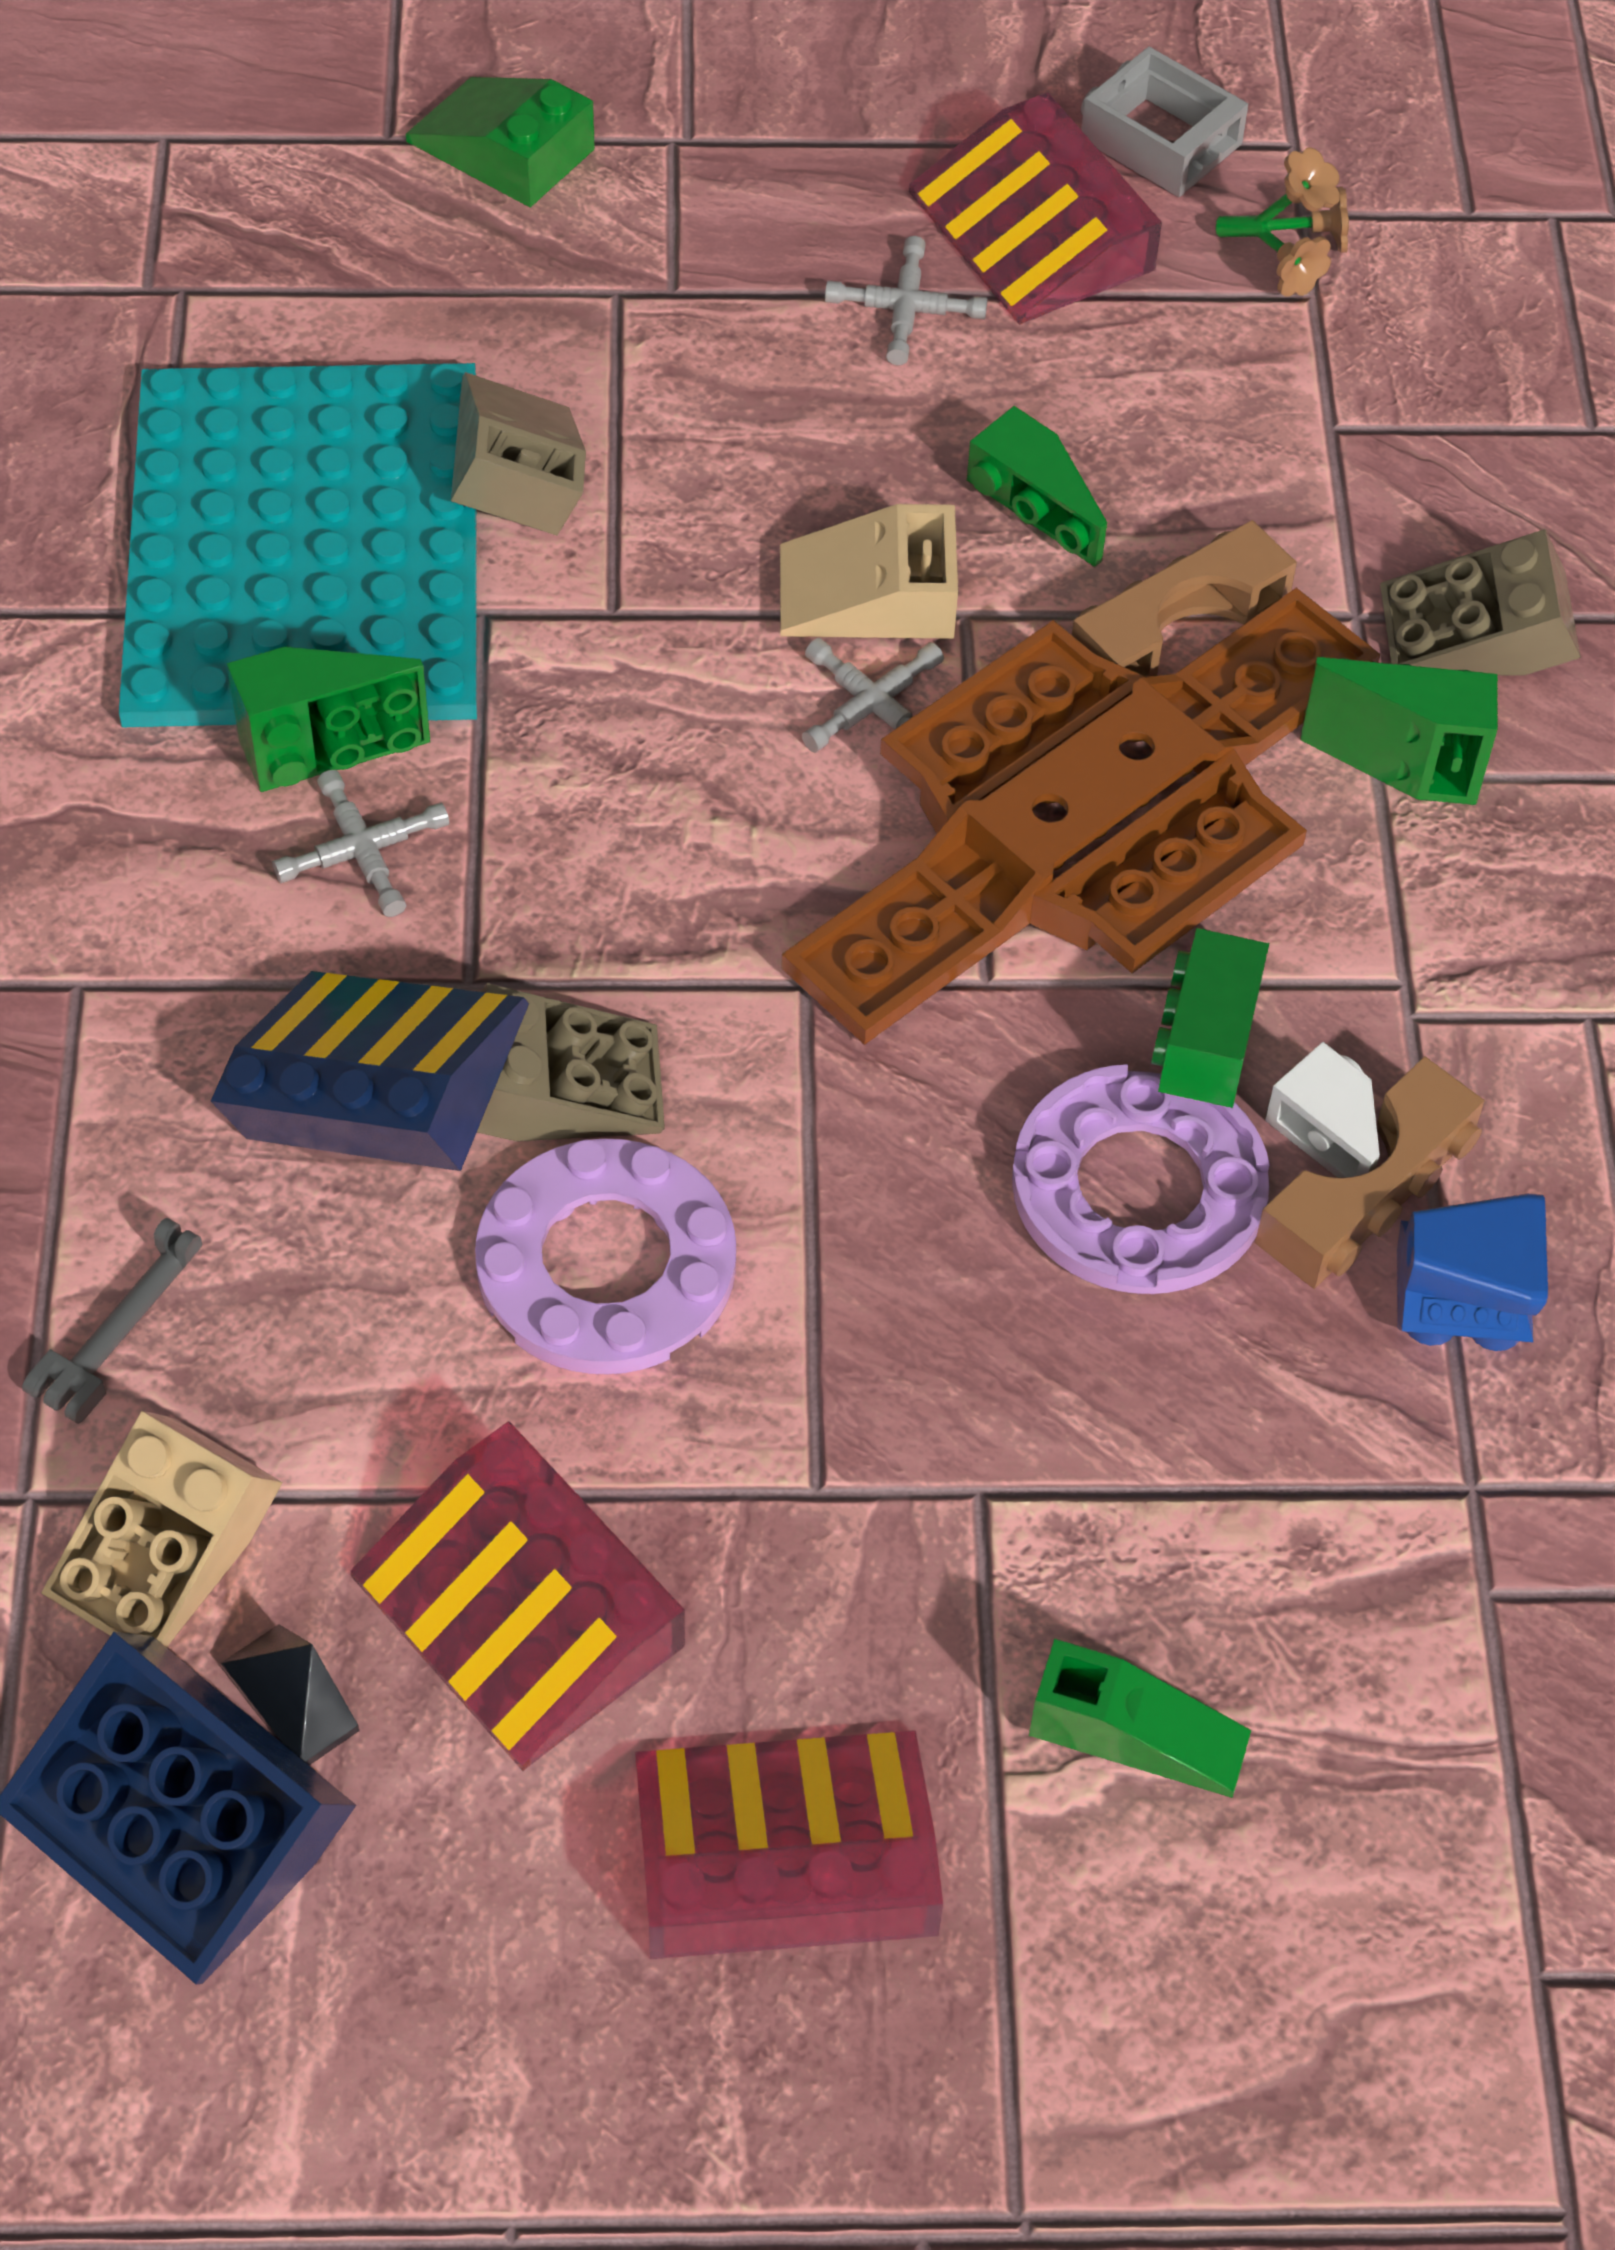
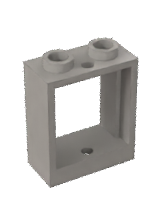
M1149 46L1133 60L1125 61L1117 72L1101 86L1093 87L1087 93L1081 105L1083 118L1080 139L1175 196L1180 197L1242 145L1249 103ZM1147 99L1193 127L1174 143H1171L1126 115Z

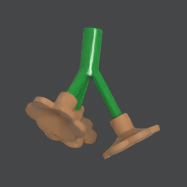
M1310 147L1301 153L1292 151L1285 157L1284 166L1288 173L1284 181L1286 193L1259 215L1219 216L1216 221L1218 237H1258L1277 252V259L1280 261L1276 271L1278 277H1280L1277 289L1285 297H1289L1294 293L1300 296L1308 294L1314 288L1317 279L1325 275L1331 264V259L1327 256L1330 250V242L1320 236L1313 240L1304 237L1296 242L1295 245L1291 242L1283 243L1271 231L1311 228L1312 233L1331 232L1336 241L1337 251L1346 253L1348 250L1349 220L1346 208V190L1343 187H1336L1340 180L1336 168L1332 164L1324 162L1321 153ZM1302 202L1303 206L1311 211V216L1272 219L1291 203L1298 204ZM1322 207L1330 208L1329 210H1320Z

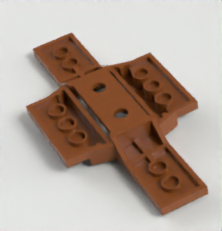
M1297 587L1180 671L1169 675L1145 677L1091 652L1052 620L881 739L880 755L921 789L920 806L935 830L936 836L916 859L782 953L781 969L864 1045L1029 924L1086 951L1097 943L1133 974L1304 845L1307 830L1262 793L1246 765L1303 724L1317 657L1347 658L1379 663L1380 653ZM1125 741H1144L1150 745L1153 753L1146 759L1134 760L1123 755L1119 746ZM1192 771L1198 774L1053 880V871L1060 869L1065 861L1092 841L1104 837L1111 827L1136 809L1149 804L1155 795L1180 777L1187 776ZM1040 802L1048 804L1059 803L1065 808L1067 815L1057 822H1045L1037 818L1032 809Z

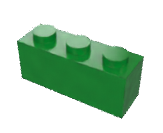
M1196 928L1191 952L1178 950L1171 986L1181 988V990L1169 988L1161 1025L1171 1026L1172 1028L1159 1027L1151 1064L1163 1066L1158 1092L1233 1108L1270 943Z

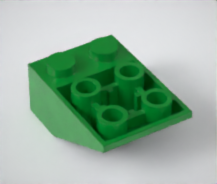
M281 647L227 663L239 742L260 792L282 786H292L302 780L319 776L328 770L349 769L359 763L393 753L407 752L414 747L430 743L424 667L421 659Z
M1317 657L1300 740L1417 800L1476 805L1498 730V674L1420 667L1409 664L1357 661L1347 658Z

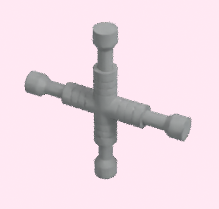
M910 236L904 242L903 255L906 258V262L900 268L897 288L867 285L866 289L846 287L839 281L827 280L825 302L838 304L847 300L865 302V307L894 310L891 324L894 338L888 345L886 356L887 360L893 365H903L908 361L910 348L906 342L907 336L913 330L915 312L946 315V311L966 313L974 319L985 320L988 300L986 297L974 296L966 300L948 298V293L919 290L921 269L918 265L919 260L924 257L926 243L918 236Z
M821 638L814 639L808 645L805 656L816 665H824L834 673L835 681L854 697L834 711V717L822 725H813L802 734L804 744L810 751L816 753L828 744L832 735L842 728L845 730L850 729L872 712L894 730L911 719L912 713L893 699V697L913 683V677L924 669L931 670L942 663L944 656L941 649L935 643L930 642L918 651L916 658L905 666L897 665L880 679L873 682L850 662L844 664L833 655L831 646Z
M336 770L325 771L318 777L317 783L323 795L331 799L335 807L334 817L344 836L314 846L315 851L295 858L284 856L273 860V869L279 883L293 880L299 872L319 865L324 869L356 858L367 882L374 884L379 893L378 903L384 915L394 917L401 914L406 908V902L400 891L392 887L388 879L389 869L379 849L407 840L408 834L425 828L436 830L449 825V817L443 803L440 802L428 806L422 814L405 820L397 817L367 828L355 803L348 801L344 793L345 783L339 772Z

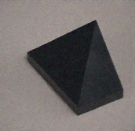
M280 1624L221 1663L223 1671L274 1737L309 1766L359 1732V1726L313 1644Z

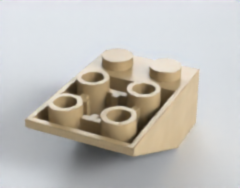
M895 504L780 544V636L954 639L958 599L955 505Z
M141 1411L41 1593L110 1636L114 1631L153 1636L167 1648L250 1543L283 1482L175 1418Z

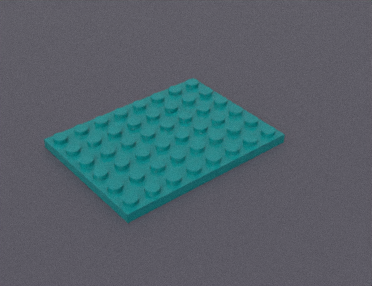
M475 363L141 370L119 716L122 728L236 725L227 663L281 647L421 659L424 667L428 721L477 720V510L451 501L462 377L465 372L476 375Z

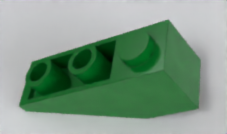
M1016 406L1011 407L970 441L967 481L973 484L980 493L992 497L1014 512L1023 522L1035 526L1057 541L1067 552L1076 554L1096 567L1103 559L1107 521L1058 435Z
M1055 1638L1035 1699L1029 1736L1230 1798H1233L1251 1730L1124 1659Z

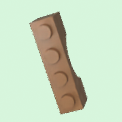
M1251 520L1233 531L1222 532L1210 544L1189 556L1183 555L1176 558L1167 568L1146 580H1138L1131 583L1121 594L1103 604L1086 608L1073 620L1072 636L1091 652L1145 677L1157 676L1163 643L1162 629L1180 618L1198 614L1223 616L1244 625L1292 590L1297 562L1261 527Z
M1424 1056L1385 1093L1376 1126L1377 1132L1386 1146L1389 1158L1375 1170L1349 1178L1327 1177L1304 1170L1263 1208L1255 1244L1313 1289L1321 1284L1332 1272L1336 1276H1341L1355 1262L1362 1250L1361 1244L1372 1233L1381 1237L1393 1226L1402 1212L1403 1207L1401 1205L1414 1194L1421 1198L1434 1186L1442 1173L1443 1168L1441 1166L1452 1156L1460 1160L1470 1152L1482 1133V1129L1477 1124L1485 1100Z

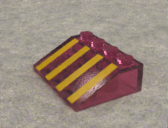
M1048 92L1002 109L909 184V193L1019 325L1156 269L1162 221Z
M510 1421L455 1459L350 1571L352 1579L522 1771L685 1647V1609Z
M916 1730L635 1752L650 1959L939 1936L943 1896L936 1837Z

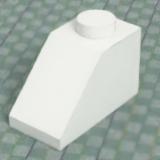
M1322 1042L1273 1086L1265 1121L1337 1178L1360 1176L1376 1169L1380 1155L1372 1079L1363 1073L1360 1066L1354 1060L1338 1054Z

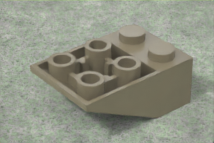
M465 372L462 377L451 501L558 536L582 496L584 488L586 450L570 408Z
M1546 529L1380 583L1391 664L1470 670L1498 675H1528L1581 658L1566 572Z
M489 983L480 991L524 997L529 1006L477 1133L519 1142L659 1134L665 1129L656 1024Z

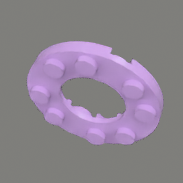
M1128 1064L1102 1067L1073 1077L1053 1089L1035 1106L1020 1131L1016 1145L1012 1171V1188L1015 1204L1025 1228L1044 1253L1058 1265L1085 1281L1104 1288L1135 1294L1169 1293L1188 1289L1211 1280L1226 1271L1243 1256L1256 1238L1262 1210L1267 1206L1269 1199L1268 1170L1270 1165L1268 1155L1257 1129L1235 1102L1233 1108L1158 1092L1161 1074L1128 1071ZM1145 1131L1167 1137L1184 1148L1199 1167L1203 1184L1200 1203L1185 1220L1176 1224L1172 1223L1163 1230H1153L1141 1225L1126 1228L1113 1225L1109 1218L1104 1219L1092 1210L1082 1195L1077 1173L1081 1160L1097 1142L1116 1133Z
M581 1140L554 1148L528 1161L511 1174L494 1193L480 1220L476 1237L477 1278L482 1298L490 1315L496 1316L499 1322L515 1337V1344L527 1353L556 1367L581 1373L606 1375L628 1373L653 1367L670 1360L671 1352L688 1343L697 1335L702 1338L711 1329L728 1302L735 1279V1230L730 1213L719 1192L700 1171L680 1157L656 1146L630 1140ZM617 1200L634 1205V1209H643L654 1217L657 1226L665 1232L670 1245V1258L665 1271L645 1293L624 1302L597 1304L575 1298L553 1282L543 1264L542 1246L549 1229L555 1222L567 1218L576 1207L589 1202V1204L596 1205L597 1201Z

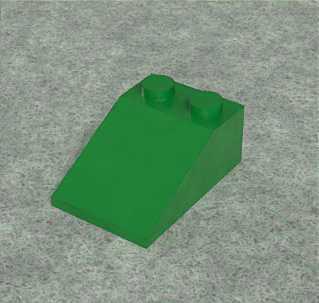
M470 77L406 133V142L531 208L595 150L593 100L553 79Z

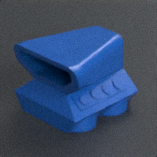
M1526 1193L1412 1211L1409 1221L1401 1220L1397 1245V1328L1400 1331L1407 1332L1417 1342L1429 1346L1442 1345L1450 1341L1453 1336L1472 1337L1477 1344L1492 1351L1508 1350L1519 1341L1533 1342V1315L1536 1316L1543 1309L1548 1298L1544 1195Z

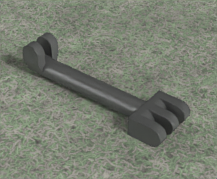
M169 1218L163 1219L154 1232L155 1246L161 1254L159 1258L70 1361L50 1349L27 1375L23 1382L22 1390L32 1397L38 1398L48 1388L43 1399L45 1405L58 1411L69 1401L65 1409V1417L77 1424L84 1421L106 1395L103 1380L93 1374L198 1253L203 1245L201 1237L190 1230L182 1233L178 1223Z

